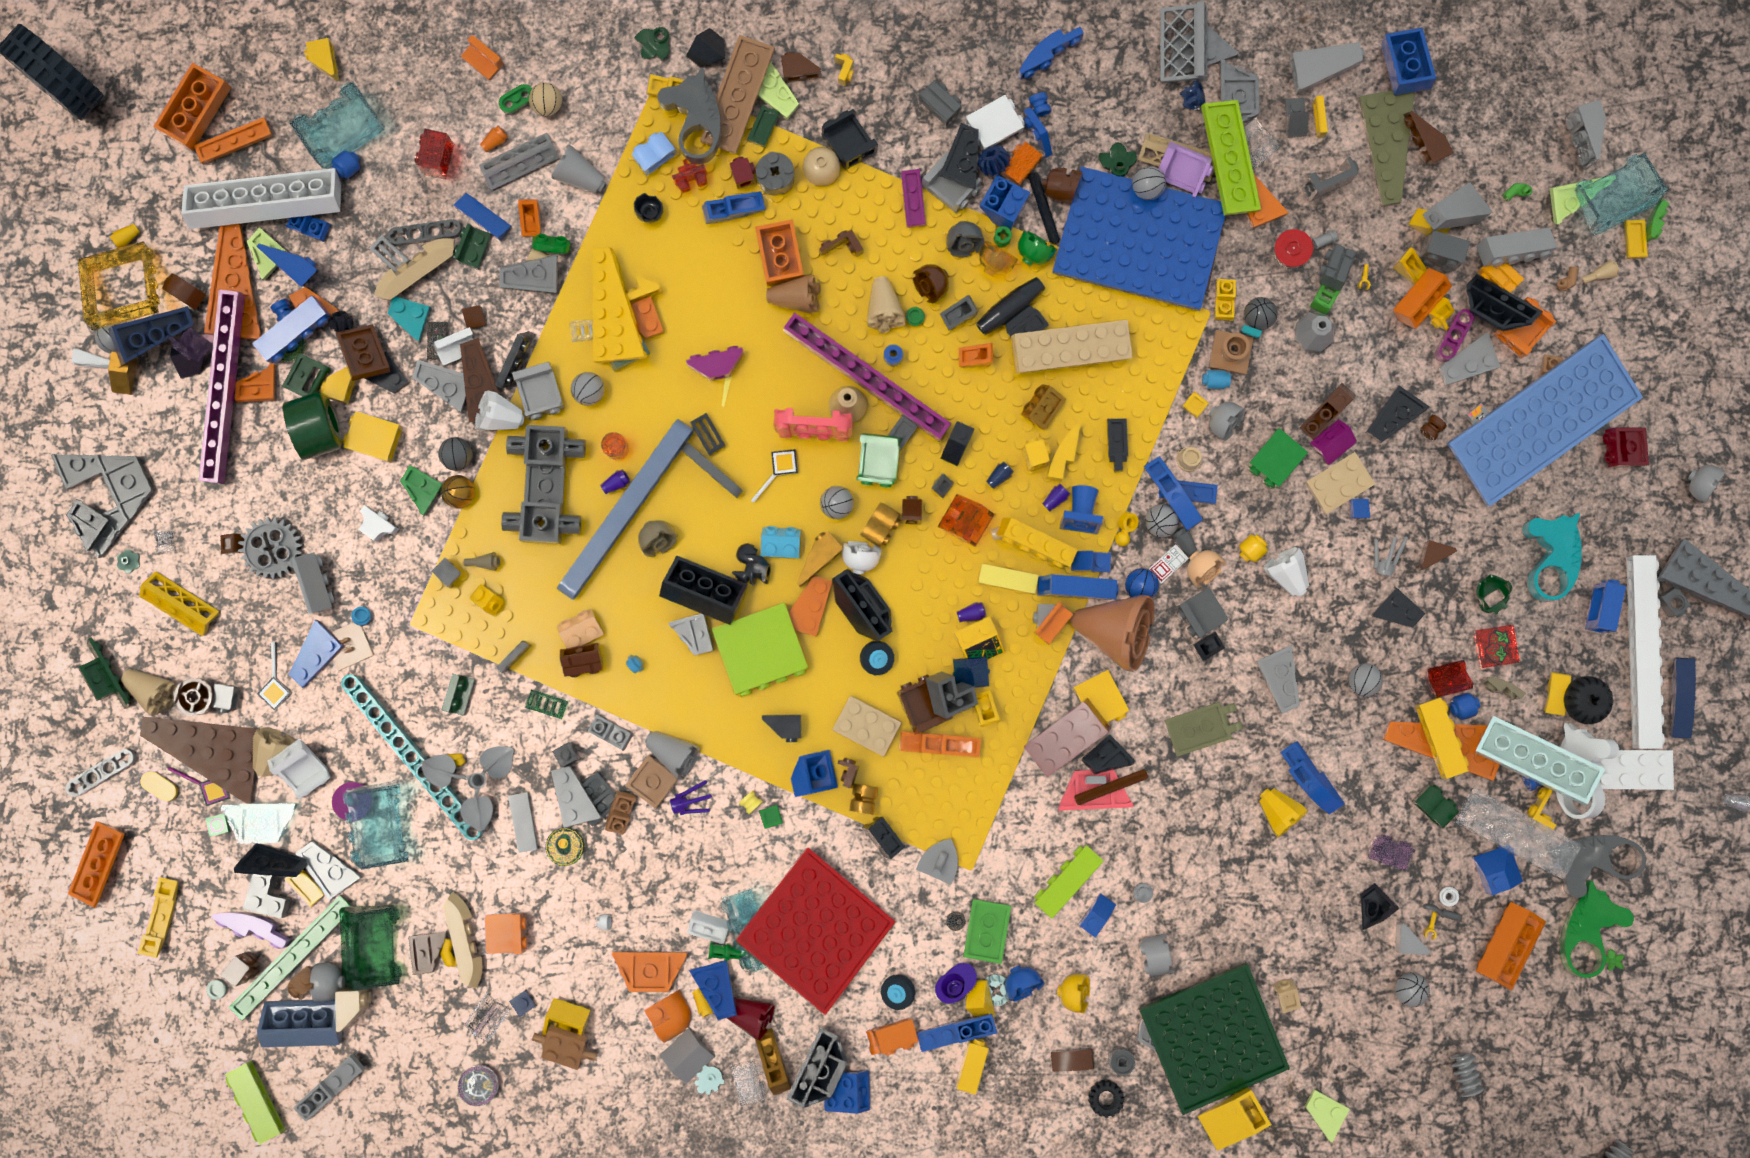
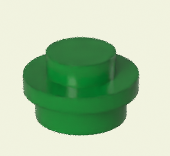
M912 307L906 313V321L911 326H919L925 319L923 310L918 307Z

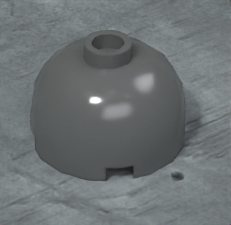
M960 221L949 229L946 245L948 252L950 251L952 256L968 257L971 256V252L976 251V254L984 248L985 240L981 229L976 224Z

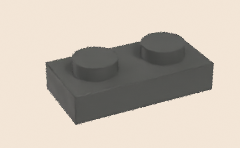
M902 415L888 436L901 437V451L918 426Z

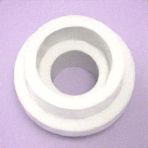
M1453 887L1443 888L1439 893L1440 902L1445 906H1454L1459 900L1458 891ZM1447 893L1451 894L1450 900L1446 899Z

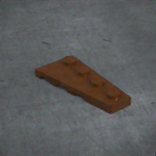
M479 338L460 344L469 423L475 421L477 413L480 414L478 406L485 391L499 394Z

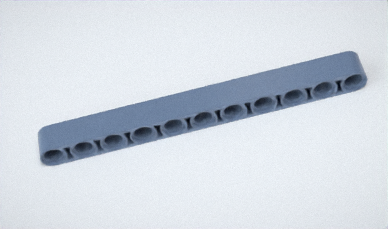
M679 419L673 423L564 576L557 590L572 600L578 596L687 443L694 429Z

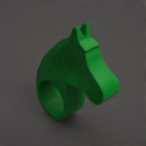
M1593 881L1586 882V894L1578 898L1570 909L1564 921L1559 941V952L1563 967L1571 975L1580 978L1595 977L1603 971L1606 965V953L1600 929L1613 925L1619 928L1630 927L1634 921L1633 913L1629 909L1611 902L1605 891L1596 889ZM1580 941L1590 945L1596 954L1595 966L1587 973L1577 971L1571 962L1572 950Z

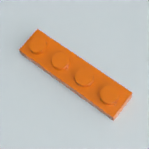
M262 117L196 144L194 147L200 162L206 164L270 138L273 135L266 118Z

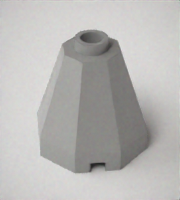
M1309 312L1296 323L1294 339L1297 343H1300L1304 351L1321 352L1334 341L1335 325L1325 314Z

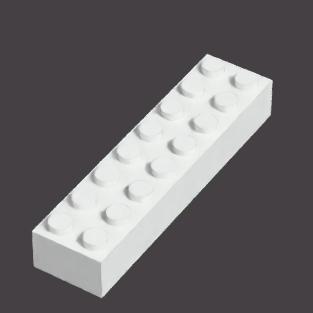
M331 168L184 185L181 214L188 228L196 229L340 212L341 181L336 169Z

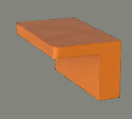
M471 35L467 40L470 46L461 57L485 78L491 80L504 63L497 54L474 35Z
M1059 601L1035 630L1034 634L1049 645L1072 617L1073 613L1066 609Z

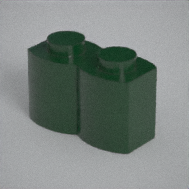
M1427 784L1412 800V803L1439 828L1444 829L1458 814L1457 804L1450 798L1445 799L1442 795L1443 791L1438 786Z

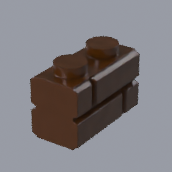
M599 643L560 649V662L564 677L570 676L575 678L584 673L596 674L603 670V658Z

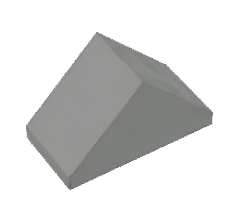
M1399 921L1396 924L1395 952L1423 955L1430 953L1427 947L1405 923Z

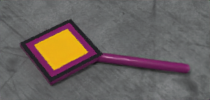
M168 767V771L200 786L206 806L230 799L229 792L210 780L200 782Z

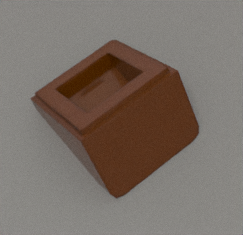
M481 305L462 309L467 328L474 329L486 326Z
M238 533L220 535L221 554L243 553L238 552L239 549L243 548V545L238 544V542L245 539Z

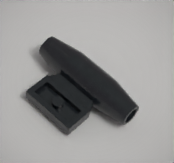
M1035 277L1016 287L995 303L976 323L978 329L984 335H987L1005 325L1010 338L1013 334L1042 331L1049 324L1042 314L1030 305L1045 290L1043 283L1039 278Z

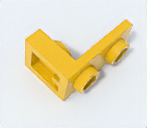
M1542 787L1537 794L1538 799L1536 803L1532 804L1527 812L1529 814L1527 820L1546 831H1553L1556 824L1551 822V817L1541 813L1553 790Z

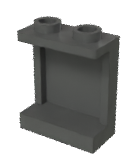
M1351 157L1346 158L1339 167L1341 173L1322 182L1316 172L1310 174L1302 184L1309 202L1350 184L1358 175L1359 168L1356 161L1352 160Z

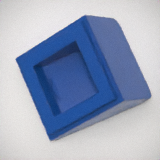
M1369 499L1349 500L1351 519L1370 518Z

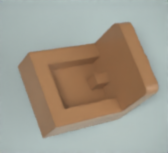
M307 966L292 978L287 985L288 993L293 998L301 1000L314 987V983H310L311 970Z

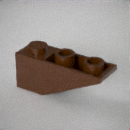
M1413 111L1403 114L1404 123L1411 130L1412 140L1421 151L1420 157L1427 166L1453 154L1444 134Z
M1341 383L1299 428L1314 440L1352 402L1356 395Z

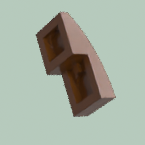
M1093 1049L1051 1052L1052 1072L1094 1069Z

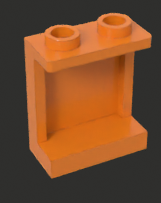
M1529 297L1523 300L1543 311L1537 320L1529 326L1507 331L1496 329L1493 333L1521 359L1530 353L1531 348L1556 323V320L1553 319L1554 316L1549 311H1544L1535 299Z

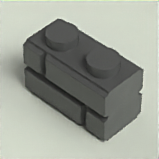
M933 80L919 95V101L947 126L961 111L962 102L956 95L951 96L947 92V87L942 82L937 83Z
M1335 244L1332 250L1328 249L1324 257L1327 260L1326 265L1323 264L1318 273L1321 276L1320 284L1340 291L1346 282L1356 251L1339 244Z

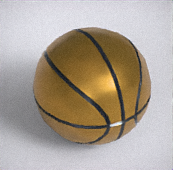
M451 476L441 486L442 500L452 508H464L474 499V485L465 476Z

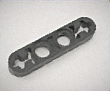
M454 219L391 228L387 237L395 246L431 242L446 238L452 239L460 236L462 226ZM453 224L455 225V227H458V229L454 230V233H452L450 230L443 231L442 226L444 225L445 229H450L452 227L451 225ZM432 227H438L439 233L436 236H431L429 230ZM415 229L421 232L417 239L411 238V232ZM398 232L399 235H407L408 240L404 236L398 237V241L392 237Z
M689 443L681 449L734 497L738 498L742 494L743 490Z

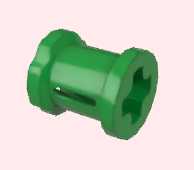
M1005 226L997 228L994 234V243L998 247L1003 248L1010 243L1012 236L1010 229ZM1001 234H1005V235H1004V237H1005L1004 240H1001V237H1000Z

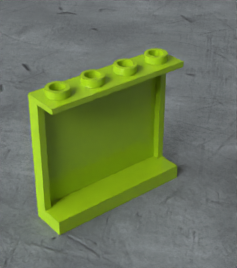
M785 602L732 621L731 625L724 624L712 629L735 695L746 696L751 694V689L757 687L759 690L770 687L769 683L776 681L778 684L787 681V676L794 674L795 677L806 674L805 670L809 669Z

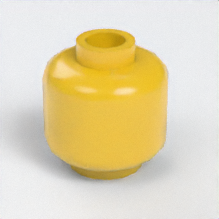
M1250 534L1239 545L1242 551L1239 555L1246 562L1249 560L1258 562L1268 552L1266 547L1268 544L1260 535Z

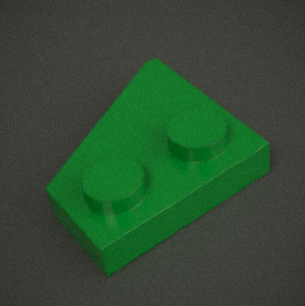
M409 465L400 482L419 509L420 514L425 516L439 494L442 483Z

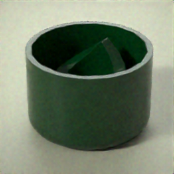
M316 392L283 403L282 410L285 425L291 442L302 460L341 448L343 438L340 424L329 398L324 393Z

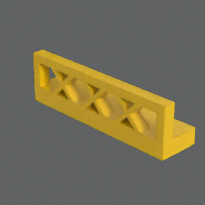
M156 571L140 586L139 597L201 636L208 632L209 624L219 615L217 609ZM157 579L163 583V586H155L151 583ZM167 591H176L179 596H170ZM183 601H192L195 606L188 607ZM199 611H207L211 615L205 618L200 615Z

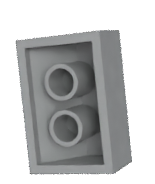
M315 552L291 558L308 614L332 608V603H335L332 592H328L326 585L329 584L326 573L322 574L320 567L323 566L320 555L316 556Z

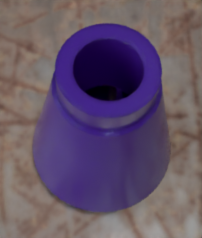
M622 469L615 471L600 485L604 493L608 494L627 487L630 479Z
M1059 484L1057 487H1053L1042 504L1051 511L1068 500L1067 497L1070 493Z
M975 602L957 611L959 622L978 621L986 617V612L982 602Z

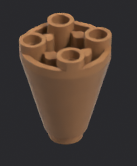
M814 275L799 277L768 288L766 291L767 302L775 306L806 313L819 312L818 294L821 293L820 283H816Z

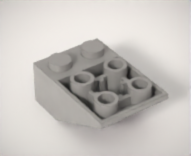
M1600 100L1580 105L1566 117V126L1571 131L1572 143L1577 148L1578 160L1580 165H1583L1584 170H1587L1600 159L1606 121Z

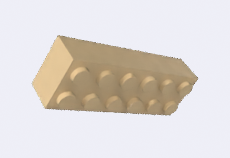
M1128 320L1017 333L1011 336L1016 374L1123 361L1132 358Z

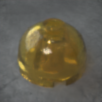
M985 241L979 254L980 263L985 267L984 272L993 277L995 274L1005 275L1009 273L1018 261L1015 256L988 241Z

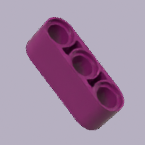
M1462 309L1456 313L1449 323V329L1445 331L1435 350V358L1439 362H1447L1456 355L1474 320V315L1468 309ZM1460 315L1466 318V323L1460 321ZM1451 332H1455L1458 335L1457 340L1451 337ZM1442 348L1449 351V356L1443 355Z

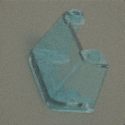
M1645 152L1640 155L1634 154L1626 160L1627 163L1624 167L1594 182L1584 179L1576 185L1575 193L1588 228L1593 236L1654 207L1669 191Z

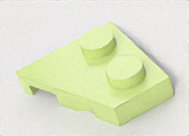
M259 227L247 240V244L252 251V257L255 264H257L260 277L266 280L278 266L256 246L260 243L283 251L286 250Z

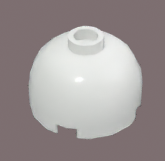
M848 541L847 544H843L842 557L846 566L853 569V573L864 574V571H870L877 566L882 550L876 545H873V548H871L866 542Z

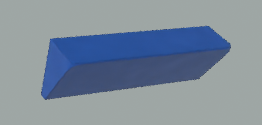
M465 193L453 205L499 241L503 239L512 227L468 193Z

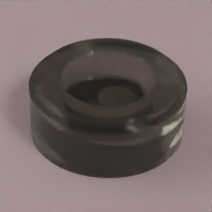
M952 911L947 915L946 924L949 929L959 931L965 926L966 920L961 912Z

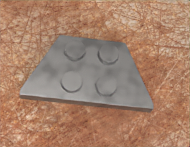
M1208 26V67L1220 63V60H1229L1237 57L1238 52ZM1194 31L1183 36L1189 40L1194 35ZM1180 37L1173 46L1180 50L1187 42ZM1189 45L1182 54L1189 59L1194 53V48ZM1172 48L1171 59H1172V58L1176 55V53H1177L1173 48ZM1180 55L1173 64L1180 69L1186 60ZM1189 64L1182 72L1185 75L1194 72V67ZM1170 66L1169 77H1172L1177 72L1172 66Z
M1220 60V102L1238 100L1243 123L1258 116L1260 113L1259 76L1248 73L1238 66L1234 67L1226 63V60Z

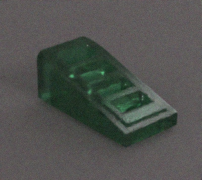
M530 689L524 708L562 719L568 701ZM537 695L538 698L535 707L531 706L534 696ZM542 697H543V698H546V699H545V702H544V705H543V708L540 709L539 706H540ZM553 700L550 711H547L549 701ZM557 702H559L561 704L558 713L556 714L554 713Z

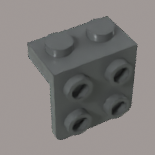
M1209 588L1176 607L1179 618L1185 621L1188 626L1187 631L1196 640L1228 620L1227 615Z

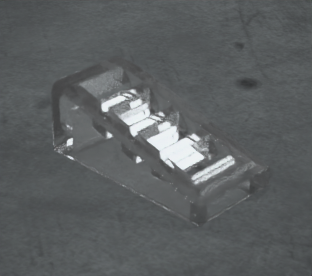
M593 320L571 321L569 324L571 342L593 340ZM584 326L588 328V335H585ZM576 327L580 328V335H577Z

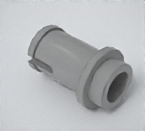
M1328 230L1326 234L1313 238L1312 242L1315 249L1318 250L1331 243L1335 244L1338 241V236L1334 230Z

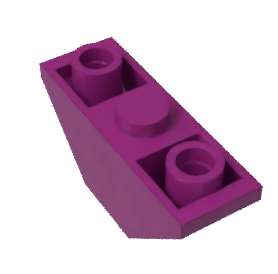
M731 346L727 348V351L723 352L714 350L708 352L709 355L701 356V354L692 355L690 359L686 360V363L692 370L708 380L714 381L730 377L743 357L744 352L742 347Z

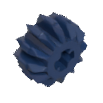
M994 145L991 148L988 146V149L982 150V154L978 155L977 162L985 176L990 175L993 177L995 174L999 175L1000 172L1006 171V168L1010 166V156L1003 146Z

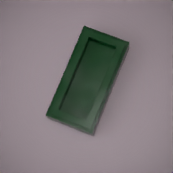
M762 105L747 140L765 148L780 112Z

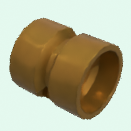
M854 784L852 791L854 799L850 802L849 811L874 815L875 803L873 800L877 798L878 788Z

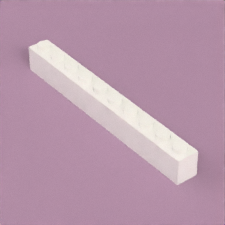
M1634 555L1626 557L1632 749H1663L1665 737L1662 733L1664 716L1661 714V706L1663 705L1661 686L1663 678L1660 675L1662 658L1659 654L1662 641L1659 637L1661 620L1658 618L1660 600L1657 593L1660 587V583L1657 580L1659 562L1656 560V555Z

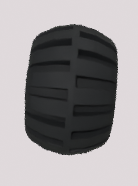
M1593 676L1579 677L1571 682L1565 691V710L1571 718L1579 723H1599L1612 710L1614 702L1612 691L1601 679Z

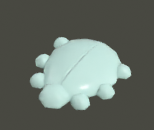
M704 1065L701 1073L696 1074L699 1080L695 1081V1085L698 1086V1093L703 1094L706 1091V1094L709 1095L711 1090L718 1091V1086L723 1084L724 1080L719 1069Z

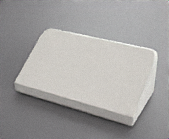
M694 911L687 934L724 945L731 922Z

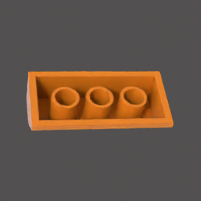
M1510 902L1509 906L1504 910V916L1500 924L1495 928L1491 941L1486 946L1483 957L1478 962L1476 972L1512 991L1546 921L1532 911Z

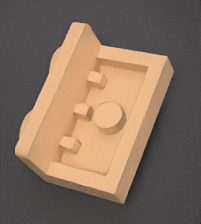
M592 609L583 610L577 616L565 619L557 625L559 635L567 648L582 646L604 635Z

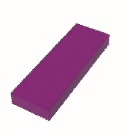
M920 169L901 171L907 228L926 226Z

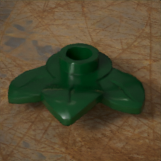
M657 27L654 30L645 28L634 37L637 42L643 44L641 49L642 59H651L657 55L663 60L669 54L668 42L670 35L664 27ZM658 35L664 36L661 40L657 39Z
M1119 142L1111 146L1110 153H1099L1101 165L1104 168L1110 169L1112 174L1119 177H1124L1128 173L1129 167L1133 166L1137 160L1136 152H1127L1125 146Z

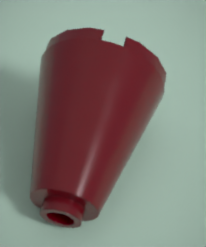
M734 997L737 1015L727 1019L754 1039L761 1041L767 1033L768 1029L766 1027L768 1023H771L773 1019L775 1005L771 1002Z

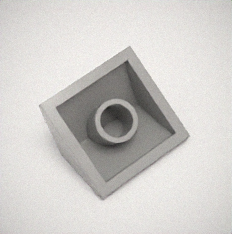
M690 1028L684 1031L660 1054L671 1073L684 1083H688L704 1065H707L715 1057Z

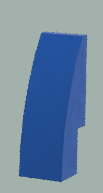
M759 191L705 201L702 209L706 224H711L764 211L765 205L762 193Z

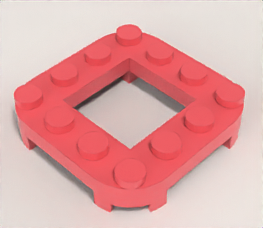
M786 408V410L775 409L773 426L775 432L779 433L780 438H791V435L799 436V439H810L811 436L818 437V440L826 441L829 438H837V441L847 442L848 438L852 437L853 415L851 413L842 414L840 411L833 410L832 418L794 416L793 408Z

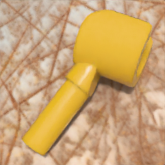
M1364 264L1362 280L1357 284L1358 289H1361L1362 282L1366 283V290L1370 288V282L1367 280L1368 264Z
M1432 912L1430 924L1423 930L1425 938H1427L1428 932H1433L1431 935L1432 940H1435L1437 937L1434 930L1437 917L1436 912Z

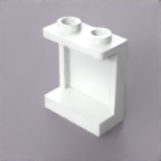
M1006 95L966 116V125L979 129L978 145L981 150L988 149V146L991 148L1017 132L1019 134L1023 132L1024 120L1021 115L1017 116L1014 111L1015 105L1013 101L1007 99Z
M298 739L281 753L267 760L270 772L274 776L278 774L294 791L295 797L298 800L310 794L312 790L319 785H323L330 778L328 768L301 739Z

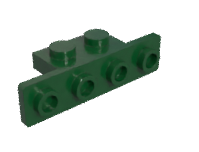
M92 637L89 638L87 645L95 659L79 666L78 670L96 701L115 693L123 708H128L130 697L127 691H122L120 687L121 681L117 674L113 675L110 670L111 664L108 658H103L101 654L102 648L98 641L94 642Z

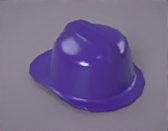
M959 963L952 967L936 983L935 993L937 998L946 1004L963 1000L976 984L977 973L974 967L967 963Z

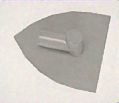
M952 839L942 840L932 845L921 857L916 870L951 885L958 868V856Z

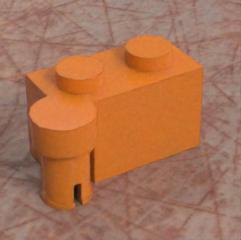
M911 1018L881 1026L879 1030L878 1028H873L871 1031H866L871 1055L878 1053L885 1054V1056L896 1053V1049L902 1047L903 1050L914 1047V1043L919 1042Z

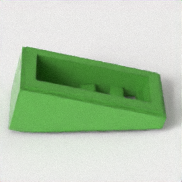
M1321 285L1310 307L1327 315L1340 291L1332 289L1330 286Z

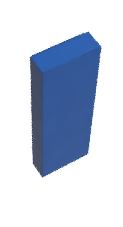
M1177 480L1191 502L1216 504L1218 485ZM1159 490L1158 498L1165 499V497Z

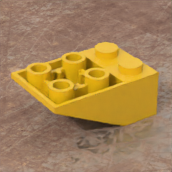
M1249 1087L1238 1091L1197 1115L1217 1151L1251 1137L1271 1125Z

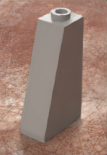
M1360 42L1293 52L1289 61L1296 95L1358 67L1365 57L1364 49L1361 48Z
M1469 182L1435 204L1423 216L1433 230L1478 224L1493 212Z

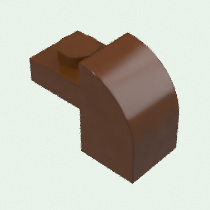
M173 273L165 279L164 285L161 288L194 310L197 309L206 296L205 293Z

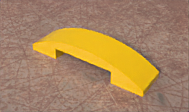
M158 877L153 895L155 896L146 932L142 934L137 954L153 958L158 957L171 923L179 881Z

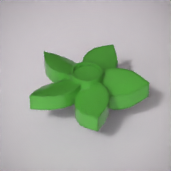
M1611 948L1608 955H1606L1609 971L1613 970L1615 966L1624 969L1622 962H1620L1623 960L1624 955H1616V952Z

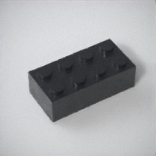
M676 556L662 581L659 597L731 625L744 600L748 584Z

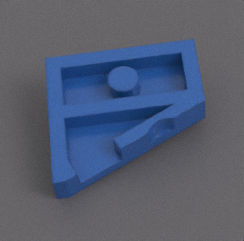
M1031 107L1025 109V118L1023 119L1025 126L1031 130L1044 156L1047 158L1053 155L1048 131Z

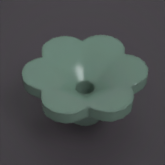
M129 549L118 554L117 568L124 570L125 573H132L133 570L140 567L139 554L133 553Z

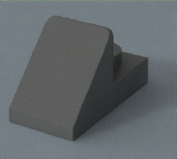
M1304 98L1285 99L1284 106L1288 138L1307 136L1309 112L1305 110Z
M967 295L940 313L947 329L953 330L966 320L974 319L978 310L971 296Z

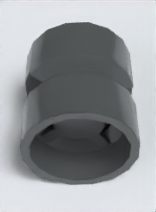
M1117 1046L1108 1053V1064L1117 1075H1128L1134 1070L1135 1058L1127 1048Z

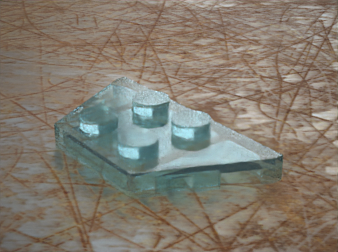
M297 803L221 805V810L224 811L228 824L235 833L234 836L238 844L278 843L289 824Z

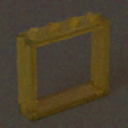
M144 241L77 259L83 319L92 331L159 312L158 304H160V299L156 293L158 283L154 276L156 274V267L152 260L155 256L153 250L149 249ZM142 259L147 300L98 313L94 272Z

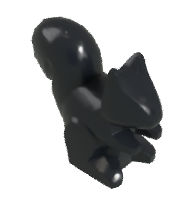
M749 543L740 545L737 549L736 557L740 563L746 564L744 571H733L732 574L736 576L737 580L746 584L750 580V584L755 586L756 579H761L762 582L768 584L771 565L763 556L757 554V549L754 548V545Z

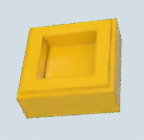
M1194 391L1182 407L1197 419L1209 402Z

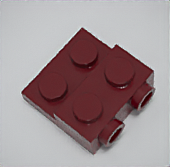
M1615 427L1605 430L1603 442L1606 444L1607 452L1604 459L1608 463V468L1649 465L1646 427Z

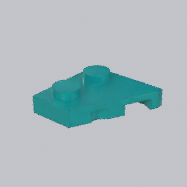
M395 296L392 298L387 314L417 342H420L431 307Z

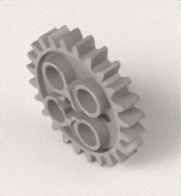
M266 517L265 523L262 519H258L259 525L252 522V529L245 528L248 534H241L245 540L238 542V544L243 545V548L239 549L238 552L244 553L240 559L247 560L244 567L251 566L249 572L257 570L256 576L258 577L263 573L264 579H267L269 574L272 579H275L276 573L279 577H283V571L290 574L289 567L294 568L291 558L303 554V552L298 551V548L302 547L303 544H297L301 537L294 536L297 530L291 531L292 524L285 526V520L283 519L278 523V518L274 517L272 522L270 517ZM278 530L281 533V538L278 541H274L272 534ZM264 532H267L268 541H269L270 545H274V546H275V548H273L272 551H273V554H274L275 558H276L277 561H278L277 564L274 563V558H273L272 552H271V551H267V548L269 547V544H268V542H267V539H266L265 536H264ZM257 537H260L263 542L259 548L254 545V540ZM283 548L288 552L285 559L279 557V551ZM264 555L269 557V563L266 566H263L260 561Z

